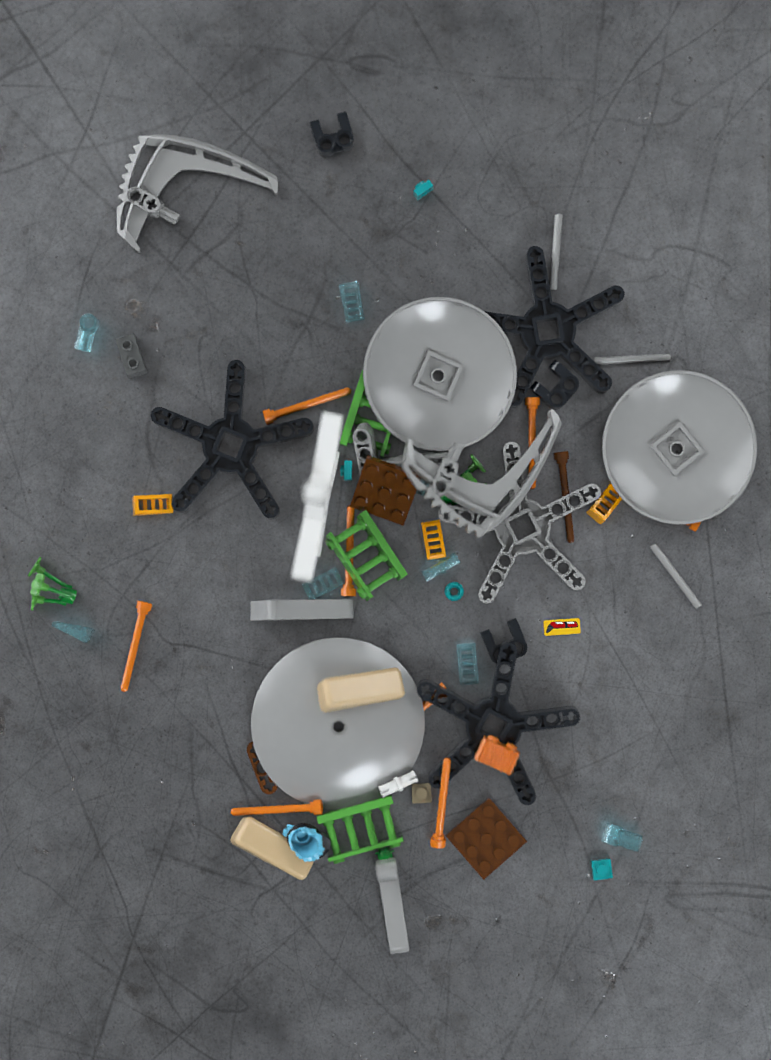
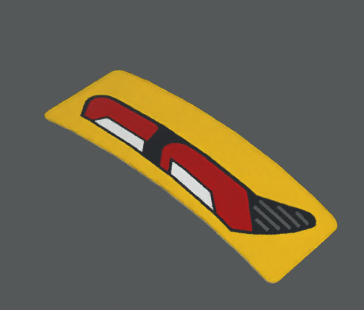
M579 618L543 621L545 636L581 633Z

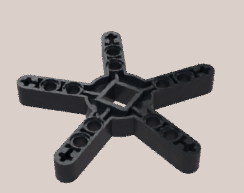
M538 246L530 247L526 254V265L534 306L526 312L524 317L484 311L497 322L505 335L520 337L522 345L528 351L517 372V379L524 377L527 379L528 384L520 386L516 381V389L520 391L517 396L519 402L511 403L510 408L520 406L543 359H554L559 356L596 392H607L612 386V379L574 342L576 326L621 303L625 296L623 288L617 285L612 286L567 309L561 304L552 302L543 250ZM533 252H535V255H539L536 261L537 265L535 266L534 257H530ZM541 271L543 277L536 279L533 276V272ZM543 289L546 292V296L540 298L537 296L536 291ZM613 292L614 294H619L618 298L613 297L609 301H607V298H609L613 294ZM600 300L603 303V307L598 309L594 306L593 302ZM577 310H585L586 316L579 317L576 313ZM555 320L558 338L540 341L537 323ZM512 321L515 324V328L507 329L505 322ZM570 354H579L580 360L577 362L572 361ZM526 361H534L536 368H527ZM591 366L594 373L587 375L584 372V367ZM598 373L599 376L593 381L592 379H593V378L596 376V374ZM605 380V386L600 387V381Z
M232 360L227 367L223 418L207 426L162 407H156L151 412V419L158 426L202 443L203 453L206 458L173 497L172 507L180 513L188 511L220 472L228 474L238 473L262 514L268 519L277 518L280 508L253 463L257 458L259 448L310 436L314 431L312 421L308 418H300L254 430L246 421L242 420L246 368L240 360ZM236 365L242 369L238 371V379H235V372L232 370L236 368ZM239 384V392L232 393L230 391L231 386ZM231 403L239 404L236 412L229 411ZM162 412L166 418H169V421L167 422L164 419H159L158 421L156 415ZM176 419H181L183 422L180 428L173 427V422ZM302 423L310 425L307 432H304L303 429L297 430L299 434L295 433L293 427L296 424L297 428L303 427ZM199 426L200 433L196 436L191 435L192 427ZM285 427L292 429V433L288 437L281 434L282 429ZM267 431L273 433V438L270 441L263 439V434ZM226 433L243 439L236 458L218 451ZM207 469L210 470L211 476L205 480L202 479L201 473ZM248 473L256 475L254 482L248 483L246 481ZM192 484L198 485V491L195 494L189 493V487ZM264 489L266 496L263 499L256 498L257 490ZM184 492L192 498L191 500L186 498L183 502L185 506L177 508L179 505L177 501H182L186 497L183 495ZM268 501L272 508H276L274 509V514H266L268 508L265 504L263 506L260 504Z
M505 640L500 644L490 697L482 698L475 704L429 679H422L417 685V693L422 699L466 722L467 737L446 756L451 761L457 763L456 768L450 769L449 781L475 758V753L483 736H489V733L481 728L490 713L506 721L498 737L500 739L499 742L505 745L507 742L516 745L523 732L570 727L577 725L580 721L579 711L574 706L519 712L514 704L508 700L517 657V647L513 641ZM511 646L513 651L509 652V660L505 659L506 652L503 649ZM508 665L510 667L509 672L501 673L499 671L500 666ZM503 683L507 688L504 692H498L496 686ZM429 685L430 691L422 692L423 688L421 686ZM437 689V691L434 694V698H432V692H434V690ZM440 694H446L448 700L440 702L437 697ZM457 703L465 705V709L460 712L456 711L454 707ZM569 712H573L575 715L572 720H569V717H565L569 716ZM559 713H562L563 721H561ZM554 714L557 716L555 722L550 723L546 720L547 716ZM529 717H536L538 719L537 723L534 725L528 724L527 720ZM463 748H469L471 753L468 756H463L460 751ZM518 758L511 775H507L519 801L524 805H531L536 800L535 790L520 758ZM443 760L429 773V783L433 788H440L441 781L438 779L434 781V775L438 777L442 774ZM518 773L524 776L523 780L519 782L513 779ZM525 786L527 793L530 794L529 798L524 796L522 787Z

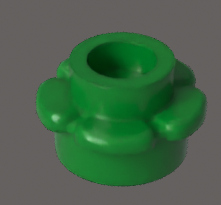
M390 847L378 848L379 852L375 853L378 860L393 858L392 852L394 850H390Z

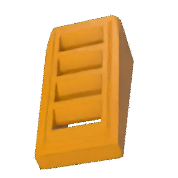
M611 483L586 512L599 524L605 522L622 500ZM610 490L618 496L617 499L609 493ZM606 496L609 500L613 502V504L607 501L604 497ZM601 502L604 506L608 508V510L602 507L599 503Z
M172 494L136 495L132 497L133 516L173 513L171 504ZM156 499H158L159 510H155ZM163 499H166L167 509H163ZM147 500H150L151 510H147ZM139 501L143 503V510L139 509Z
M440 519L422 522L421 527L427 560L445 558L446 552ZM437 526L436 530L426 531V527ZM438 533L439 536L434 538H427V535ZM428 542H440V544L433 546H429ZM441 548V552L430 554V550Z

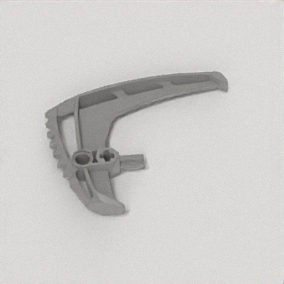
M174 135L138 136L140 144L133 145L136 153L128 155L132 163L124 165L128 173L121 175L125 183L119 185V188L124 192L118 196L123 203L117 206V233L135 251L140 252L137 240L148 216L161 217L175 225L180 215L166 208L165 203L159 201L158 196L166 184L182 170H198L231 176L271 189L275 196L278 195V178L240 156L205 142ZM169 144L195 150L196 155L165 148ZM146 145L158 147L137 187L129 188L136 164ZM203 153L230 161L233 166L230 167L205 159ZM240 167L246 168L249 171L263 177L268 181H264L251 174H248L242 171ZM134 194L141 195L138 201L131 200ZM155 203L156 208L152 207V210H150L149 205ZM130 204L124 229L121 230L125 206Z
M553 409L548 411L547 422L527 451L503 477L493 484L472 482L456 475L459 465L457 461L463 449L462 444L453 442L447 457H444L440 465H437L414 450L413 441L409 439L404 449L402 469L417 490H425L424 499H433L432 507H440V515L448 513V521L456 519L458 528L465 525L467 533L474 531L476 538H479L497 527L520 504L539 475L562 423ZM549 428H551L547 440L542 448V451L539 454L538 449L544 437L546 436ZM533 459L535 464L519 487L517 480ZM411 470H412L415 474H417L421 479H423L426 483H428V484H429V487L425 486V485L411 472ZM436 483L441 484L442 492L436 489ZM512 490L514 496L499 514L492 513L505 495ZM444 495L461 506L486 517V519L478 527L457 514L440 497Z

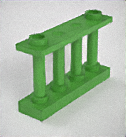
M362 370L339 444L345 447L348 446V443L352 444L353 426L368 423L374 429L387 432L384 443L375 441L377 450L381 451L380 457L382 458L385 454H389L391 444L388 442L391 433L380 422L360 417V414H357L359 407L367 406L371 408L366 396H363L365 388Z
M365 510L356 517L358 519L356 524L334 537L332 532L328 533L325 536V543L330 550H334L358 587L357 592L359 596L368 601L373 597L371 591L391 578H396L399 581L408 573ZM359 530H365L368 535L367 540L345 553L339 543ZM375 546L379 551L378 555L355 569L349 559L368 547ZM386 562L389 567L388 572L365 585L360 575L377 564Z
M392 795L326 812L323 815H317L318 824L323 823V826H326L331 840L333 855L328 856L329 862L333 861L336 864L345 861V857L385 846L394 848L401 845L400 842L404 841L403 836H396L389 810L391 808L390 804H393ZM379 808L380 811L382 810L389 836L388 840L381 842L377 840L370 814L372 809ZM358 813L364 818L371 843L363 847H359L352 822L353 815ZM340 818L345 822L352 850L345 852L340 851L333 825L335 823L334 820Z

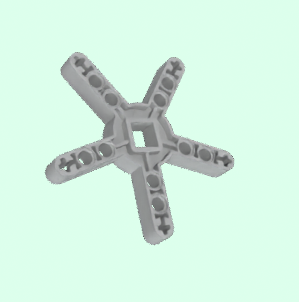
M508 442L503 447L506 473L511 465L517 463V461L507 463V459L511 460L510 453H506V450H509V446L517 450L514 452V459L521 458L520 447L515 442ZM524 472L518 478L517 484L522 485L524 482ZM588 484L544 507L533 500L527 499L526 494L513 512L491 530L495 531L502 548L479 590L478 597L480 601L491 603L500 590L517 555H526L533 552L572 590L584 588L586 583L584 576L548 538L551 531V522L597 500L601 495L599 486ZM588 488L595 489L597 491L594 494L595 497L593 498L591 495L586 497L585 500L587 502L584 503L583 497L579 492L582 491L584 495L589 492ZM512 490L509 491V499L514 496ZM571 496L579 498L580 503L578 506L570 505L569 499ZM558 504L562 507L560 515L553 514V505ZM448 505L454 511L459 510V515L463 512H469L471 514L469 522L478 527L481 525L479 522L481 515L467 508ZM439 509L438 516L442 522L457 525V521L444 519V515H440ZM527 513L536 532L517 540L509 522ZM546 549H552L555 552V557L552 560L545 558L544 552ZM506 555L510 558L508 566H502L499 563L501 556ZM562 562L568 565V571L565 574L558 571V565ZM573 570L575 573L572 576L574 578L580 577L581 585L573 586L574 581L570 577L566 580L565 576H568ZM497 572L501 575L499 583L491 582L490 576L492 573ZM486 582H488L490 585L496 586L497 589L495 591L492 588L490 592L492 598L484 600V596L481 593L488 590L489 586H485Z

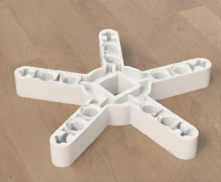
M324 411L322 414L310 482L306 483L304 492L306 506L292 579L312 582L317 557L321 556L330 494L340 452L337 451L343 415Z

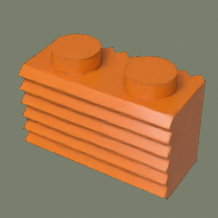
M489 734L488 737L484 735L475 753V760L511 775L520 755V751L517 750L518 747L509 742L505 745L499 742L500 739L494 735Z

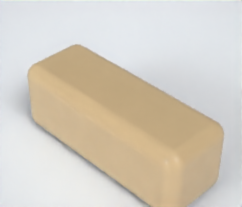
M398 668L325 678L317 685L319 705L324 713L398 700L405 695L401 671Z
M252 817L242 818L230 839L231 843L299 880L307 877L314 861L304 862L303 859H299L295 851H292L289 847L287 837Z

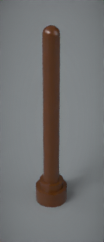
M569 451L553 453L554 461L559 465L562 497L569 494L566 468ZM571 512L564 516L568 543H573L575 540Z

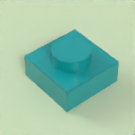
M423 180L414 187L413 195L417 201L433 190V184L430 180L426 182Z
M344 460V465L340 466V476L344 477V481H352V461Z
M610 858L591 860L593 880L613 878Z

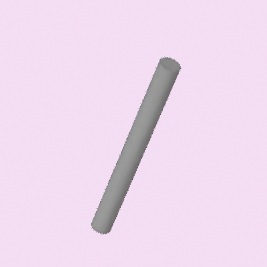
M555 214L549 284L551 291L557 290L563 217L561 214Z
M670 354L594 358V362L597 365L671 361Z
M656 543L650 547L653 553L695 609L702 605L659 546Z

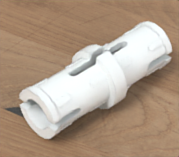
M412 770L399 778L396 776L392 781L378 786L381 796L384 798L396 791H403L404 787L418 782L415 772Z

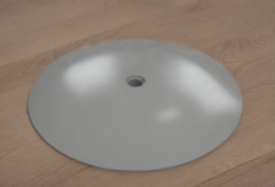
M339 637L325 638L304 644L278 661L268 672L258 689L251 716L254 748L268 776L285 793L305 804H310L313 800L322 799L323 808L342 809L381 798V791H379L378 786L392 781L396 776L399 778L409 773L422 746L425 729L422 699L417 693V686L402 664L391 654L371 643ZM389 668H398L401 671L405 695L398 700L324 713L320 709L317 685L325 678ZM341 721L344 723L342 729L337 730L333 727L334 723Z

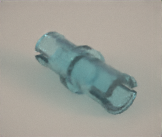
M454 552L441 561L438 560L433 566L421 571L422 575L425 576L424 578L428 582L441 573L445 574L448 569L460 564V560L457 559L458 556Z

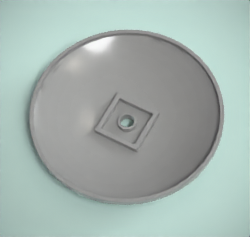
M430 297L416 300L394 311L374 333L368 345L363 366L365 393L377 419L392 435L406 443L407 440L412 439L414 447L428 451H449L453 442L462 444L461 446L464 448L486 437L500 424L507 414L515 394L517 381L515 356L502 328L480 308L468 302L448 297ZM435 371H440L443 374L442 381L434 380L433 373Z
M677 370L649 376L633 385L621 396L606 421L602 438V456L607 476L617 494L626 504L641 515L652 520L682 525L710 519L726 510L738 499L748 485L755 467L757 441L754 425L747 409L728 387L707 375ZM673 444H679L682 447L680 454L672 452Z

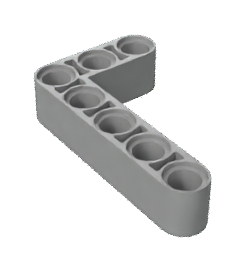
M361 423L357 426L353 433V442L360 475L367 455L362 451L363 449L369 450L371 453L369 456L402 467L403 455L378 458L374 432L370 424ZM359 431H364L367 437L361 436ZM432 451L420 454L435 464L440 465V459L446 458L449 451Z
M353 599L250 601L251 621L353 619L354 602Z
M396 858L376 860L377 877L380 883L390 954L410 952Z

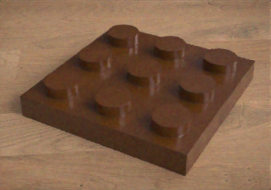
M367 455L350 507L361 511L366 510L369 514L404 526L417 489L402 467ZM411 471L419 480H421V478L417 474Z
M489 797L445 835L483 880L527 842Z

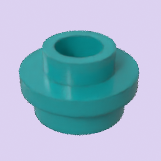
M451 582L445 587V596L449 600L457 601L462 598L464 589L460 583ZM452 588H456L458 590L457 595L451 594L450 591Z

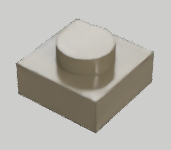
M430 783L411 784L412 804L432 803Z

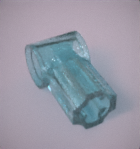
M84 314L81 317L74 346L75 349L91 353L96 331L100 326L99 319L96 316ZM89 318L94 320V325L91 328L86 327V320Z
M607 823L601 841L612 846H622L638 852L643 836L624 830L620 826Z

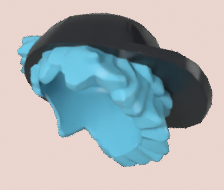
M311 824L287 825V828L283 829V836L287 837L289 847L304 862L318 860L325 856L330 849L331 840L329 836L320 832Z

